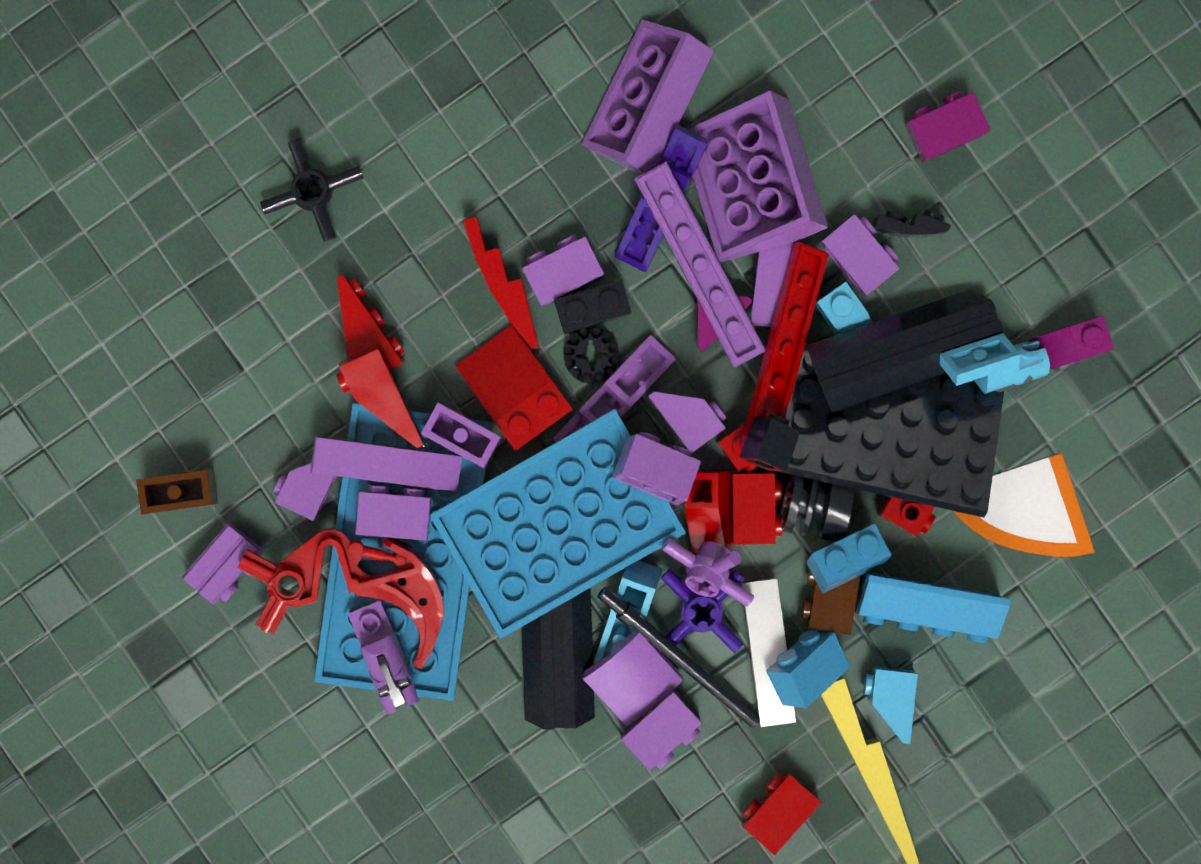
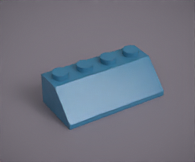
M867 572L861 575L855 613L862 615L863 622L884 625V619L897 621V628L918 631L920 625L932 627V634L953 637L955 631L967 633L966 640L988 643V637L999 638L1010 608L1011 599L998 594Z

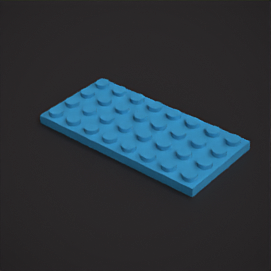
M352 403L347 441L460 456L421 434L431 416L429 413L409 411L423 440V446L416 448L364 406ZM473 420L474 422L484 426L485 428L492 430L493 422ZM462 457L458 492L342 477L335 529L342 531L350 541L360 540L365 546L385 550V553L397 555L398 553L382 545L386 537L355 535L359 492H368V485L390 487L389 493L403 494L404 488L424 489V496L432 497V514L483 485L486 468H482ZM431 519L429 539L427 541L395 538L414 548L430 565L437 578L443 597L444 619H442L441 628L433 650L422 669L413 665L420 644V635L415 623L398 606L382 600L408 662L407 668L415 685L417 695L419 697L454 701L470 586ZM334 546L332 548L314 682L376 691L360 651L361 645L348 613L379 601V599L358 596L354 592L349 593L337 550ZM362 557L357 564L364 572L370 575L398 568L395 562L383 560L382 562ZM401 578L398 580V583L405 585L406 579ZM420 598L419 603L425 605L427 604V599Z

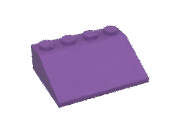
M768 91L688 129L710 140L693 175V179L719 262H725L796 242L828 228L793 112L787 98Z

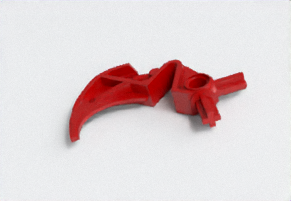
M330 528L318 532L284 558L279 565L248 549L246 550L237 568L268 583L266 589H268L267 592L270 598L255 624L262 631L274 634L289 606L299 607L317 601L325 546L330 544L337 550L349 593L354 592L358 596L390 602L401 608L413 620L420 635L418 654L413 665L419 669H422L436 643L442 619H444V603L434 572L414 548L395 538L386 537L382 545L398 553L397 555L385 553V550L365 546L360 540L350 541L342 531ZM362 557L382 562L383 560L395 562L398 568L370 575L364 572L357 564ZM287 575L294 576L299 582V587L293 591L285 590L280 584V579ZM405 578L406 584L400 585L398 580ZM420 598H426L427 604L421 605L419 603Z

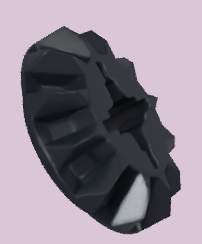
M586 328L573 334L566 343L564 349L565 366L575 379L583 383L595 384L605 381L615 372L619 364L620 352L615 339L602 329ZM589 340H592L597 352L607 353V356L596 359L594 371H591L588 360L576 358V355L587 352Z

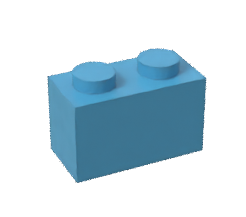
M873 524L812 553L806 563L823 594L885 564L891 557V553L876 524Z
M812 629L801 634L799 641L789 650L778 655L777 661L766 672L783 706L808 708L850 668V665L834 632Z

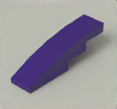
M678 125L657 166L667 162L684 195L710 140ZM643 196L636 207L614 257L646 273L664 235Z

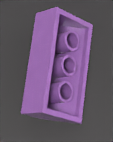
M642 19L581 145L641 174L654 169L662 159L671 136L678 126L714 50L689 33Z

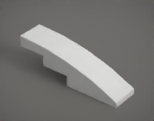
M777 579L742 583V587L754 595L751 604L747 607L745 606L760 726L767 727L796 723L794 707L781 704L766 672L777 661L778 655L787 651Z

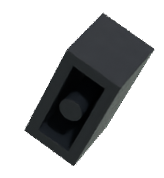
M622 279L554 299L564 335L632 314Z

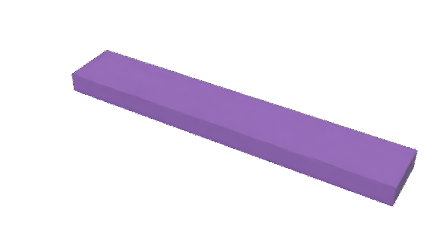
M667 162L635 178L634 180L733 368L765 352L758 335Z

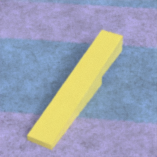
M841 676L821 694V697L905 863L919 864L881 743L876 737L864 740L845 678Z

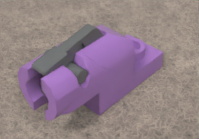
M382 600L348 613L361 645L360 651L386 715L396 712L400 706L405 704L408 707L417 703L420 699L407 668L408 662Z

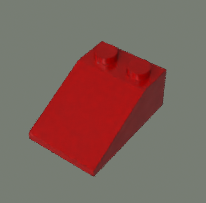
M512 325L455 365L515 451L573 410Z

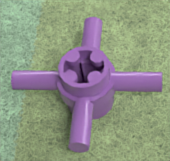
M671 538L665 540L661 549L687 566L686 573L688 575L681 578V580L690 590L701 596L714 597L721 589L747 607L751 604L754 595L729 578L728 570L742 561V556L739 552H730L726 547L714 542H704L700 545L697 554L694 555Z

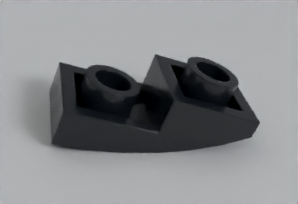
M924 210L923 214H915L910 225L905 223L906 217L887 211L885 216L881 214L876 216L873 224L876 232L907 238L942 235L947 233L951 227V224L943 222V215L929 210Z

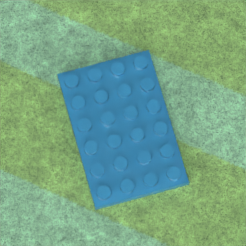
M615 409L429 515L500 639L659 549L666 539L671 538L674 540L686 533L669 502L612 479L625 441L631 437Z

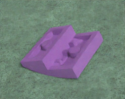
M635 631L613 645L612 653L585 670L583 680L616 716L628 726L667 697L683 681V676L657 647L638 631Z

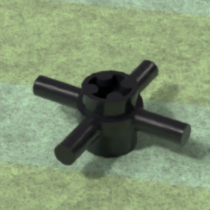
M301 138L288 142V146L298 174L292 180L291 191L260 201L262 210L266 215L297 204L303 210L313 212L323 242L333 240L337 237L326 206L332 200L335 189L364 179L361 168L357 166L328 177L322 171L311 168ZM313 180L317 186H320L323 192L320 193L319 197L305 198L303 192L308 189L307 182Z

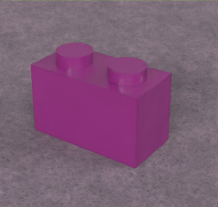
M962 91L956 92L942 99L944 102L942 107L932 111L930 105L910 114L913 120L909 121L905 127L922 163L980 138L991 131L974 92L966 96L963 95Z

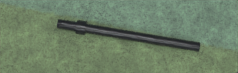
M607 586L599 592L597 597L617 613L616 618L626 627L632 626L751 728L759 723V716L644 619L640 615L641 611L630 601L624 602Z

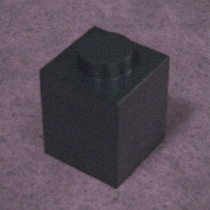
M769 414L768 418L754 417L739 457L768 471L786 472L801 431L788 426L790 421L779 415Z

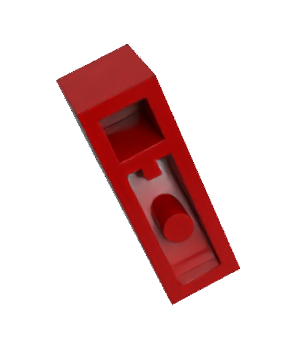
M378 344L340 361L339 368L341 371L335 375L343 392L350 391L358 403L416 448L423 446V440Z

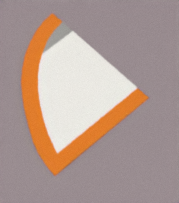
M1062 453L994 475L992 477L988 512L985 518L953 511L974 532L1007 548L1055 557H1074L1095 552Z

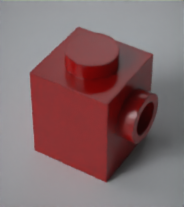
M744 422L716 443L736 471L744 468L748 473L758 466L739 457L742 451L740 444L746 422Z
M889 496L877 514L916 537L919 536L920 532L926 534L936 517L932 514L934 506Z

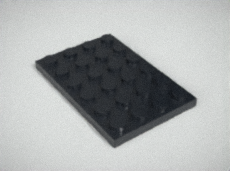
M805 344L785 417L790 421L788 426L801 432L787 471L783 473L985 518L989 506L1004 391L997 392L995 390L984 394L975 382L970 381L956 386L949 376L939 375L832 413Z

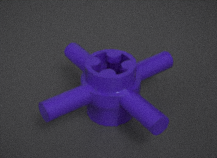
M671 568L660 577L682 600L681 615L683 620L666 635L671 642L677 645L692 630L701 633L712 631L733 653L743 646L744 643L721 621L723 617L721 602L728 596L727 593L720 589L719 593L714 597L698 595L690 590ZM736 569L729 575V578L738 585L745 580ZM698 603L702 607L710 604L713 608L705 616V620H697L696 611L693 609L695 604Z

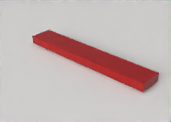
M801 242L793 243L740 444L742 448L754 417L768 418L769 414H775L785 418L790 404L829 253Z

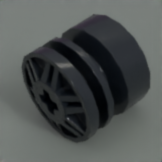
M790 474L785 482L781 502L782 532L792 533L796 519H800L799 535L806 536L811 523L817 522L819 539L833 542L844 539L851 516L855 489Z

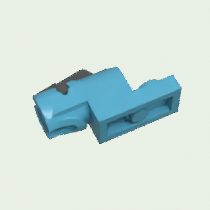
M1003 333L940 354V366L956 386L974 380L984 394L995 390L1003 392L1015 385L1029 383L1032 380L1047 376L1050 371V362L1046 349L1037 350L1039 347L1038 340L1013 345Z

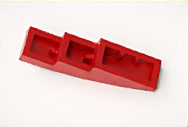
M477 217L463 220L474 257L491 293L510 323L532 350L539 349L522 279L508 282L501 251L499 248L486 251Z

